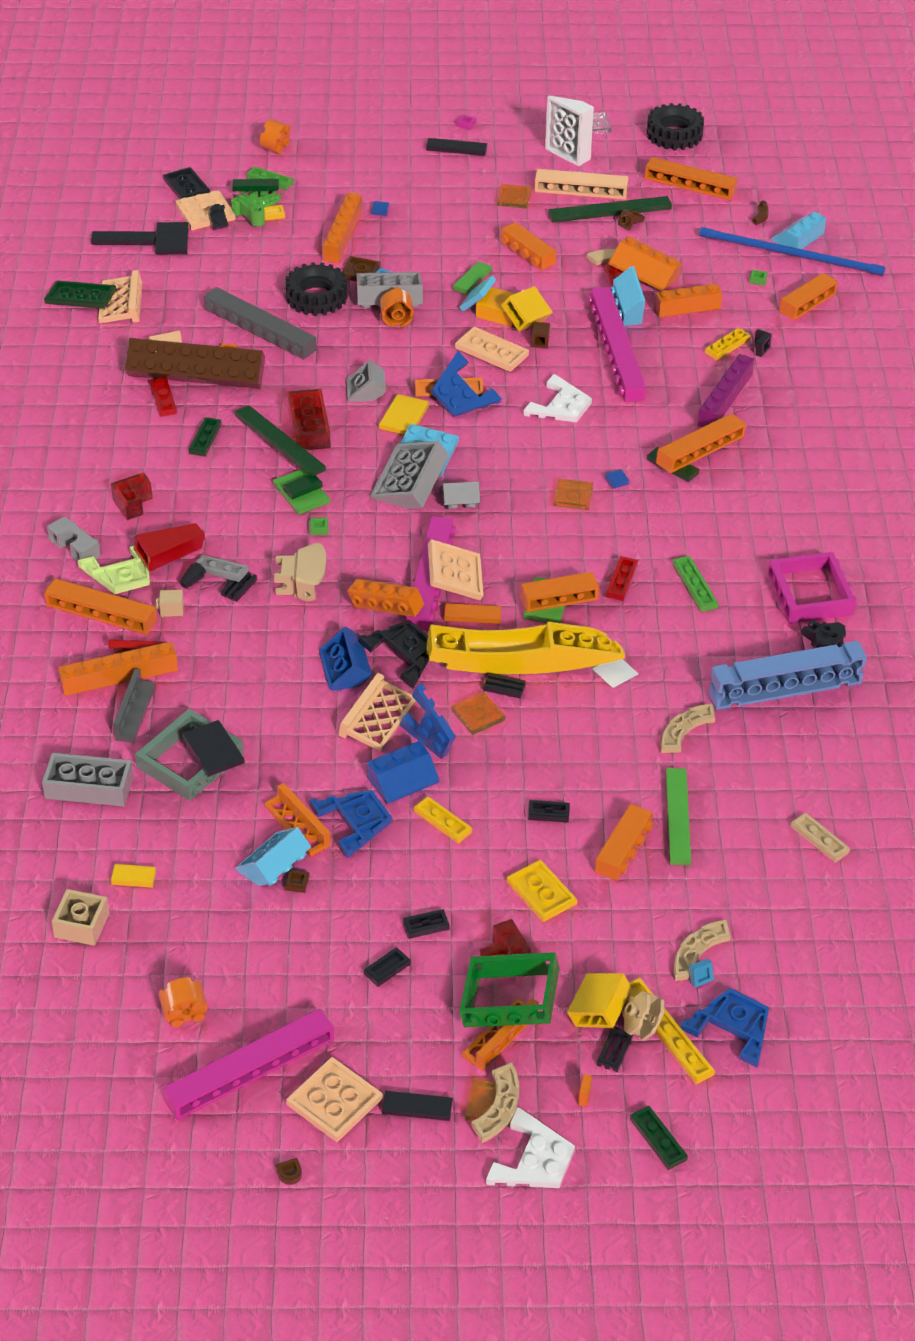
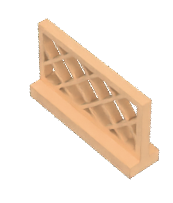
M139 270L132 271V276L103 280L102 284L116 285V289H121L115 292L109 301L112 305L105 309L99 308V323L132 318L133 323L139 322L143 284Z
M377 673L341 722L339 736L346 738L349 735L381 752L399 727L403 716L409 713L416 700L412 697V694L384 681V675ZM385 688L391 691L393 695L384 696L382 691ZM405 698L410 702L409 704L401 705L399 699ZM395 700L396 705L388 707L386 701ZM382 702L383 707L374 708L373 703ZM399 710L400 716H391L390 711ZM386 712L388 718H378L377 713ZM373 714L375 720L365 721V715ZM390 723L391 729L383 730L381 724ZM377 725L379 731L369 732L368 726ZM364 727L365 733H358L354 729ZM381 736L382 742L379 744L373 741L372 737Z

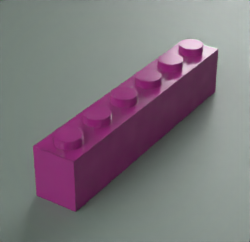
M738 354L699 409L697 426L704 427L725 415L753 375L754 358Z

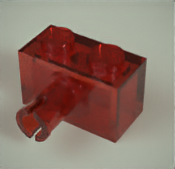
M512 919L493 925V945L480 948L479 950L481 956L531 954V948Z

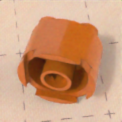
M269 119L264 125V128H266L264 133L261 132L260 146L281 154L283 148L288 147L290 144L289 134L291 126Z
M396 287L386 292L380 298L381 315L385 324L390 327H394V325L404 327L413 320V300L408 292Z
M190 977L179 978L167 983V988L162 991V988L159 991V999L165 1020L172 1027H180L184 1022L190 1020L199 1022L205 1019L208 1004L200 980L196 979L197 982H195Z

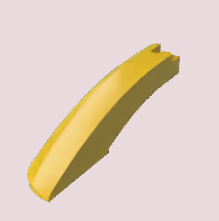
M547 622L546 625L510 630H470L430 625L427 639L429 661L446 663V669L475 673H551L597 666L625 658L621 645L616 640L612 641L608 638L606 633L590 627Z

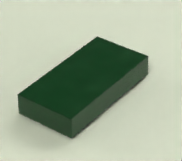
M307 475L284 484L283 490L293 500L322 488L323 482L317 476L310 477Z

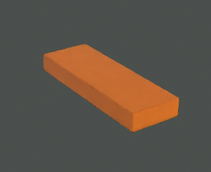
M446 603L444 621L501 624L502 606Z

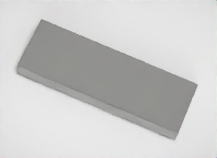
M201 555L196 561L205 568L206 574L240 582L249 572L246 565L206 555Z

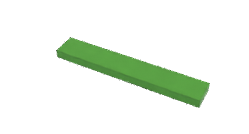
M666 768L670 865H691L686 769Z

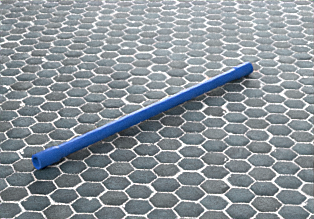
M701 227L699 232L701 237L719 239L867 271L881 276L885 272V266L733 235Z

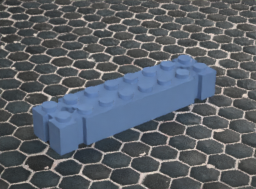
M859 641L844 643L841 647H838L836 644L736 662L732 667H728L727 664L713 666L709 696L715 709L720 710L731 708V704L735 703L738 706L840 688V685L845 683L847 686L862 684L864 673L861 668L865 667L867 656Z

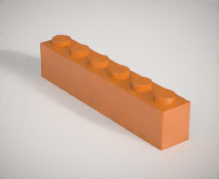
M651 157L645 167V179L727 200H731L737 191L738 178L655 157Z
M346 194L323 244L324 261L340 262L363 211L361 194Z
M732 413L659 448L656 464L669 473H673L743 438L746 423Z
M55 578L44 592L46 606L145 635H148L157 622L155 606Z
M172 641L58 667L64 696L130 682L134 669H141L142 679L178 671L177 654Z

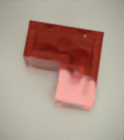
M144 472L111 483L113 501L126 520L144 515L142 502L153 499L151 482Z

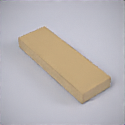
M806 812L791 822V828L834 863L849 854L850 848Z

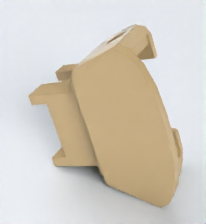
M315 543L300 548L298 553H295V556H276V565L282 566L281 570H277V573H274L275 583H283V587L276 588V595H294L295 598L306 602L315 601L317 596L315 586L323 580L326 571V552L322 544Z

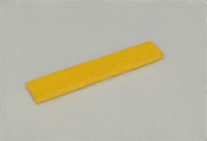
M640 977L629 982L632 987L629 995L635 997L642 991L654 995ZM664 1008L663 1017L655 1034L695 1084L714 1076L715 1070Z

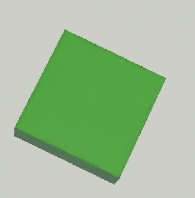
M752 270L749 284L765 286L767 272Z
M310 518V535L329 534L328 518Z

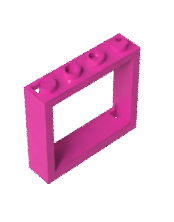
M833 552L769 560L768 576L789 624L854 615L857 598L853 596L851 585L847 583L845 572L841 570L840 562L836 559ZM828 568L842 599L797 605L783 574Z

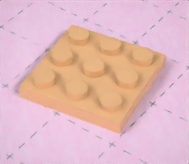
M219 190L175 201L176 207L185 221L189 223L191 230L211 226L208 211L215 204L225 205L224 212L227 221L235 220L234 212Z
M431 539L428 543L430 586L481 600L484 595L480 554Z
M331 1057L286 1099V1105L335 1142H338L383 1099V1093Z

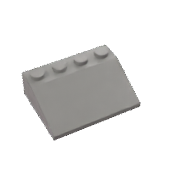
M421 272L357 273L358 305H361V307H370L371 305L380 307V298L386 292L396 287L411 295L413 307L423 304Z
M439 441L397 444L370 496L371 499L406 509L423 508L449 456Z

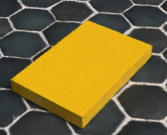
M397 394L379 423V429L405 435L410 424L419 425L429 407V401Z
M541 859L509 875L506 879V882L542 922L577 905V898Z

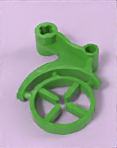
M242 191V195L237 194L235 198L231 199L232 211L235 216H246L253 226L265 225L264 207L277 203L282 199V195H276V191H271V194H267L269 191H260V197H258V191Z

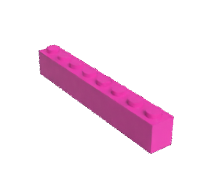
M431 517L414 587L419 590L424 606L416 617L406 616V621L411 620L422 631H429L430 624H434L435 613L433 611H437L438 600L436 599H440L441 589L430 586L428 543L432 539L453 546L452 537H455L456 534L453 518Z
M321 1009L309 1012L304 1017L294 1022H289L284 1027L269 1032L266 1036L228 1053L225 1057L212 1061L207 1066L197 1071H192L177 1081L170 1082L162 1088L164 1101L176 1120H179L333 1041L334 1027Z

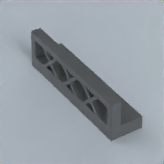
M134 669L114 720L113 727L116 741L135 743L156 688L155 682L142 680L141 669Z

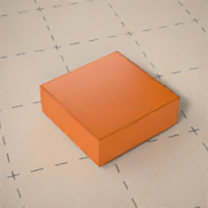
M583 1075L579 1094V1106L586 1107L588 1105L592 1086L591 1075Z

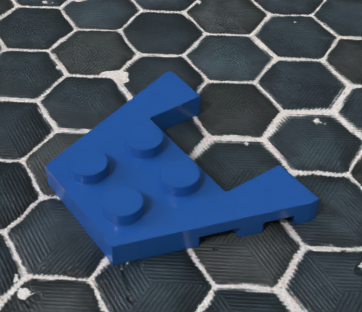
M460 351L455 354L431 391L453 417L472 412L474 409L488 407V405L494 403L498 404L502 400L493 388L479 397L457 372L468 365L469 361Z
M421 683L415 687L412 697L425 710L422 720L419 724L410 713H407L403 716L400 726L442 759L447 756L456 736L443 715L438 716L434 709V701L432 698L428 700L423 692L426 689Z
M373 790L349 793L347 797L336 798L335 796H328L326 800L317 801V798L309 800L310 807L317 817L338 810L354 832V834L338 840V846L346 858L352 856L392 823V816Z
M730 988L712 1000L709 1006L695 1012L692 1018L682 1021L680 1028L698 1038L709 1022L748 1041L741 1051L739 1059L757 1068L769 1007Z

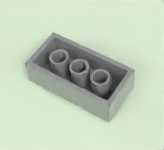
M52 753L42 781L45 799L125 807L133 780L132 761Z

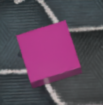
M464 114L456 121L457 127L470 130L476 124L475 117Z

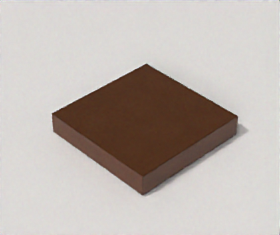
M350 256L342 272L344 271L347 280L357 282V273H376L381 267V262Z

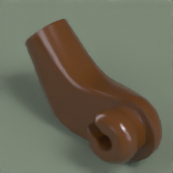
M762 200L759 202V213L753 217V224L757 225L768 219L769 210L766 201Z

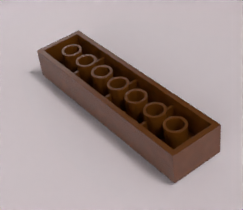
M129 338L125 372L128 376L167 378V380L261 389L265 355L262 350Z

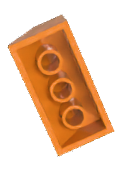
M627 236L620 242L609 261V265L623 272L634 266L639 280L661 291L666 290L678 279L683 264L677 261L676 258L669 257L662 251L655 250L648 244H643L630 236Z

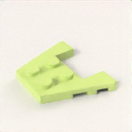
M135 546L130 547V553L134 559L104 567L99 566L94 556L78 560V567L114 594L150 585L149 571L135 551Z

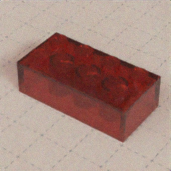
M322 389L287 392L288 410L294 441L306 451L331 448L330 428Z

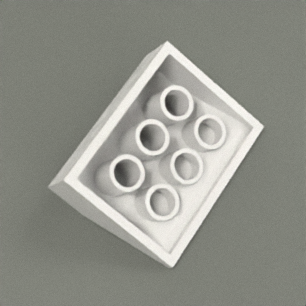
M549 95L547 97L545 149L577 166L591 159L594 107L583 101Z

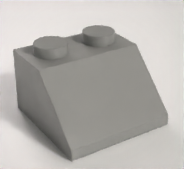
M368 360L347 378V397L350 402L375 401L386 392L385 370L372 360Z
M479 482L444 483L441 485L443 506H448V509H458V505H465V508H476V504H480Z

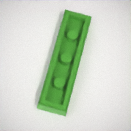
M686 556L673 559V566L700 612L717 609L719 603L692 558Z

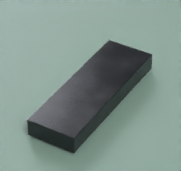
M385 1090L382 1114L450 1121L453 1097Z

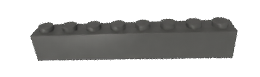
M218 287L204 295L205 310L303 360L317 350L316 336Z

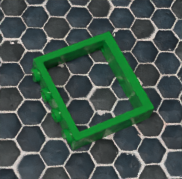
M556 952L471 957L459 1010L464 1028L551 1024L560 970ZM548 975L543 1004L474 1008L480 978Z

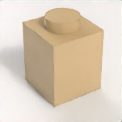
M160 590V598H156V608L160 609L161 617L184 615L183 590Z

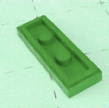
M255 166L246 174L247 179H279V189L285 191L294 183L293 178Z
M478 261L453 285V290L467 295L492 271V266Z

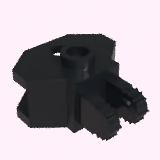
M811 620L808 623V627L804 626L801 629V634L811 641V645L814 648L836 644L838 647H841L844 644L843 639L846 636L845 625L840 622H823L820 624Z

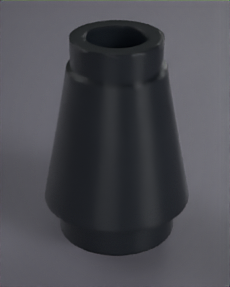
M197 562L191 564L179 581L180 585L188 589L204 578L205 568Z

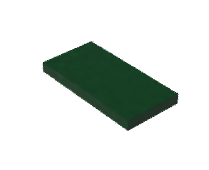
M57 280L44 298L45 304L105 309L117 289L116 285Z

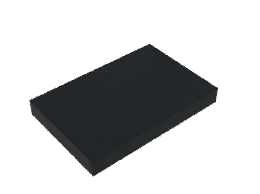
M191 167L163 175V180L179 199L210 193V189Z
M157 222L156 254H188L189 223Z
M219 720L182 733L184 741L207 777L245 763L244 757Z

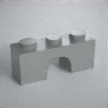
M65 516L47 526L49 540L60 549L70 545L71 557L78 562L80 559L92 556L95 559L100 557L99 542Z

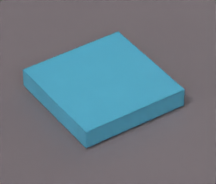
M493 275L469 293L459 307L462 311L467 310L484 298L496 281Z

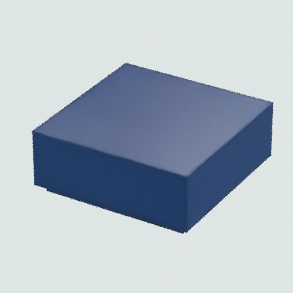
M374 201L371 210L372 215L387 216L389 202Z
M621 469L605 473V479L613 489L629 484V479Z

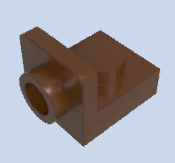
M623 210L618 225L626 230H631L632 225L636 224V222L643 223L645 216L635 210Z

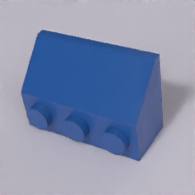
M343 627L319 649L328 686L332 691L359 687L372 676L365 647L358 642L361 635L347 627Z
M420 740L367 762V778L386 804L439 783V777L431 755Z

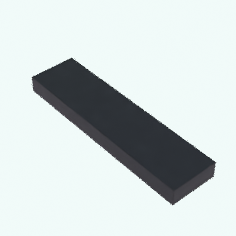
M428 138L426 150L486 156L488 143Z
M93 231L91 244L155 245L156 231Z

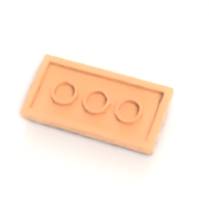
M476 327L469 330L455 343L456 349L509 372L529 356L528 349Z

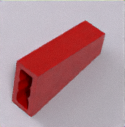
M197 523L137 534L135 538V551L148 571H152L202 549L205 533Z

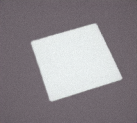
M623 659L592 668L612 688L639 674Z

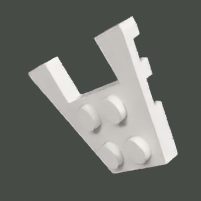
M553 374L547 381V388L559 393L547 407L530 402L524 409V416L530 417V414L538 415V418L550 416L555 417V420L577 422L592 404V398Z
M517 1107L510 1123V1129L531 1135L517 1169L493 1162L486 1178V1184L507 1183V1186L530 1184V1187L560 1188L574 1154L575 1146Z

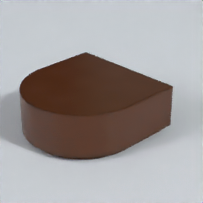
M298 1158L275 1165L276 1172L282 1183L293 1185L300 1181L302 1168Z

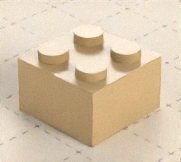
M67 889L52 919L54 938L95 946L110 914L107 897Z

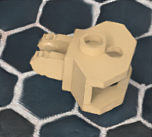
M642 991L635 997L629 995L627 999L629 1003L626 1007H623L621 1012L624 1017V1031L629 1035L634 1034L643 1040H647L655 1033L663 1017L664 1000Z

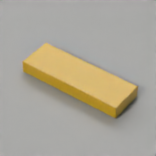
M429 796L414 806L415 813L458 844L472 833L471 826Z

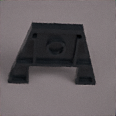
M411 620L389 626V629L383 631H374L373 634L368 636L362 635L359 637L358 642L369 652L385 643L405 660L410 667L401 674L400 679L412 689L417 684L429 662V654H427L428 635Z

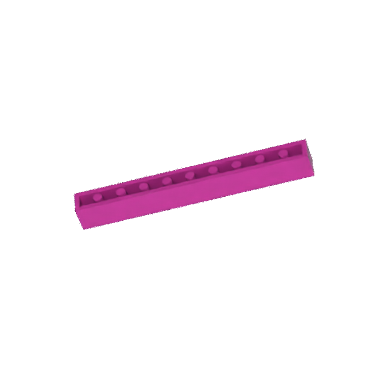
M591 288V295H588V303L592 305L591 310L592 314L595 315V323L598 324V332L602 334V344H605V352L609 355L608 359L609 364H612V373L616 375V384L619 385L620 396L623 395L625 402L645 400L646 386L611 288Z

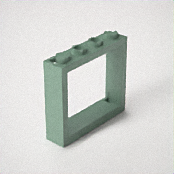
M188 709L135 753L136 767L191 801L204 788L212 784L223 772L207 777L202 769L187 781L155 760L183 737L182 733L211 723V721ZM227 732L240 753L244 755L243 741Z

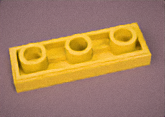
M737 328L705 348V353L715 360H719L749 341L750 335L744 332V330Z

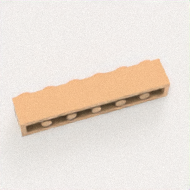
M537 169L535 192L625 200L627 196L628 176Z

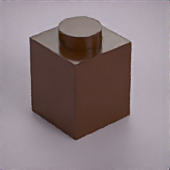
M534 322L531 347L548 348L550 323Z

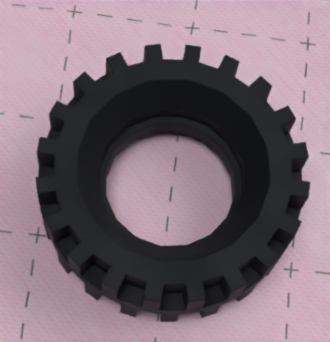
M670 103L668 106L662 104L661 107L656 106L655 110H651L650 114H648L647 138L648 140L651 139L652 144L657 143L658 147L664 146L667 150L669 148H673L676 151L677 148L685 150L686 147L693 148V144L697 146L699 141H702L704 116H701L702 113L697 112L696 108L691 109L689 105L682 106L681 103H678V105ZM667 127H680L683 129H671Z
M311 262V265L308 266L302 264L301 268L295 267L294 272L290 271L289 276H286L287 304H290L292 309L296 308L298 313L303 311L304 315L313 313V316L322 313L324 316L329 311L334 313L336 308L340 310L342 304H346V299L348 298L347 277H345L344 271L340 272L338 267L334 269L332 264L328 266L324 265L323 262L320 265H315V262ZM310 288H324L329 290L323 293L305 292V290Z

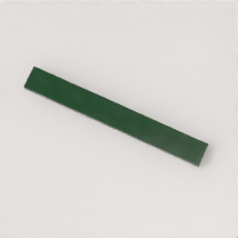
M668 196L548 209V214L553 223L621 215L623 210H635L638 213L672 209V204Z
M250 405L235 411V417L310 477L326 471V466Z

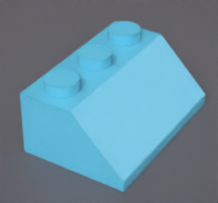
M812 212L772 237L771 241L780 245L803 249L824 234L826 217Z
M631 266L613 280V287H610L624 326L642 324L645 298L635 268Z
M298 827L278 831L235 869L258 886L267 884L270 886L279 880L278 876L281 873L288 872L293 867L292 864L295 861L303 859L311 845Z

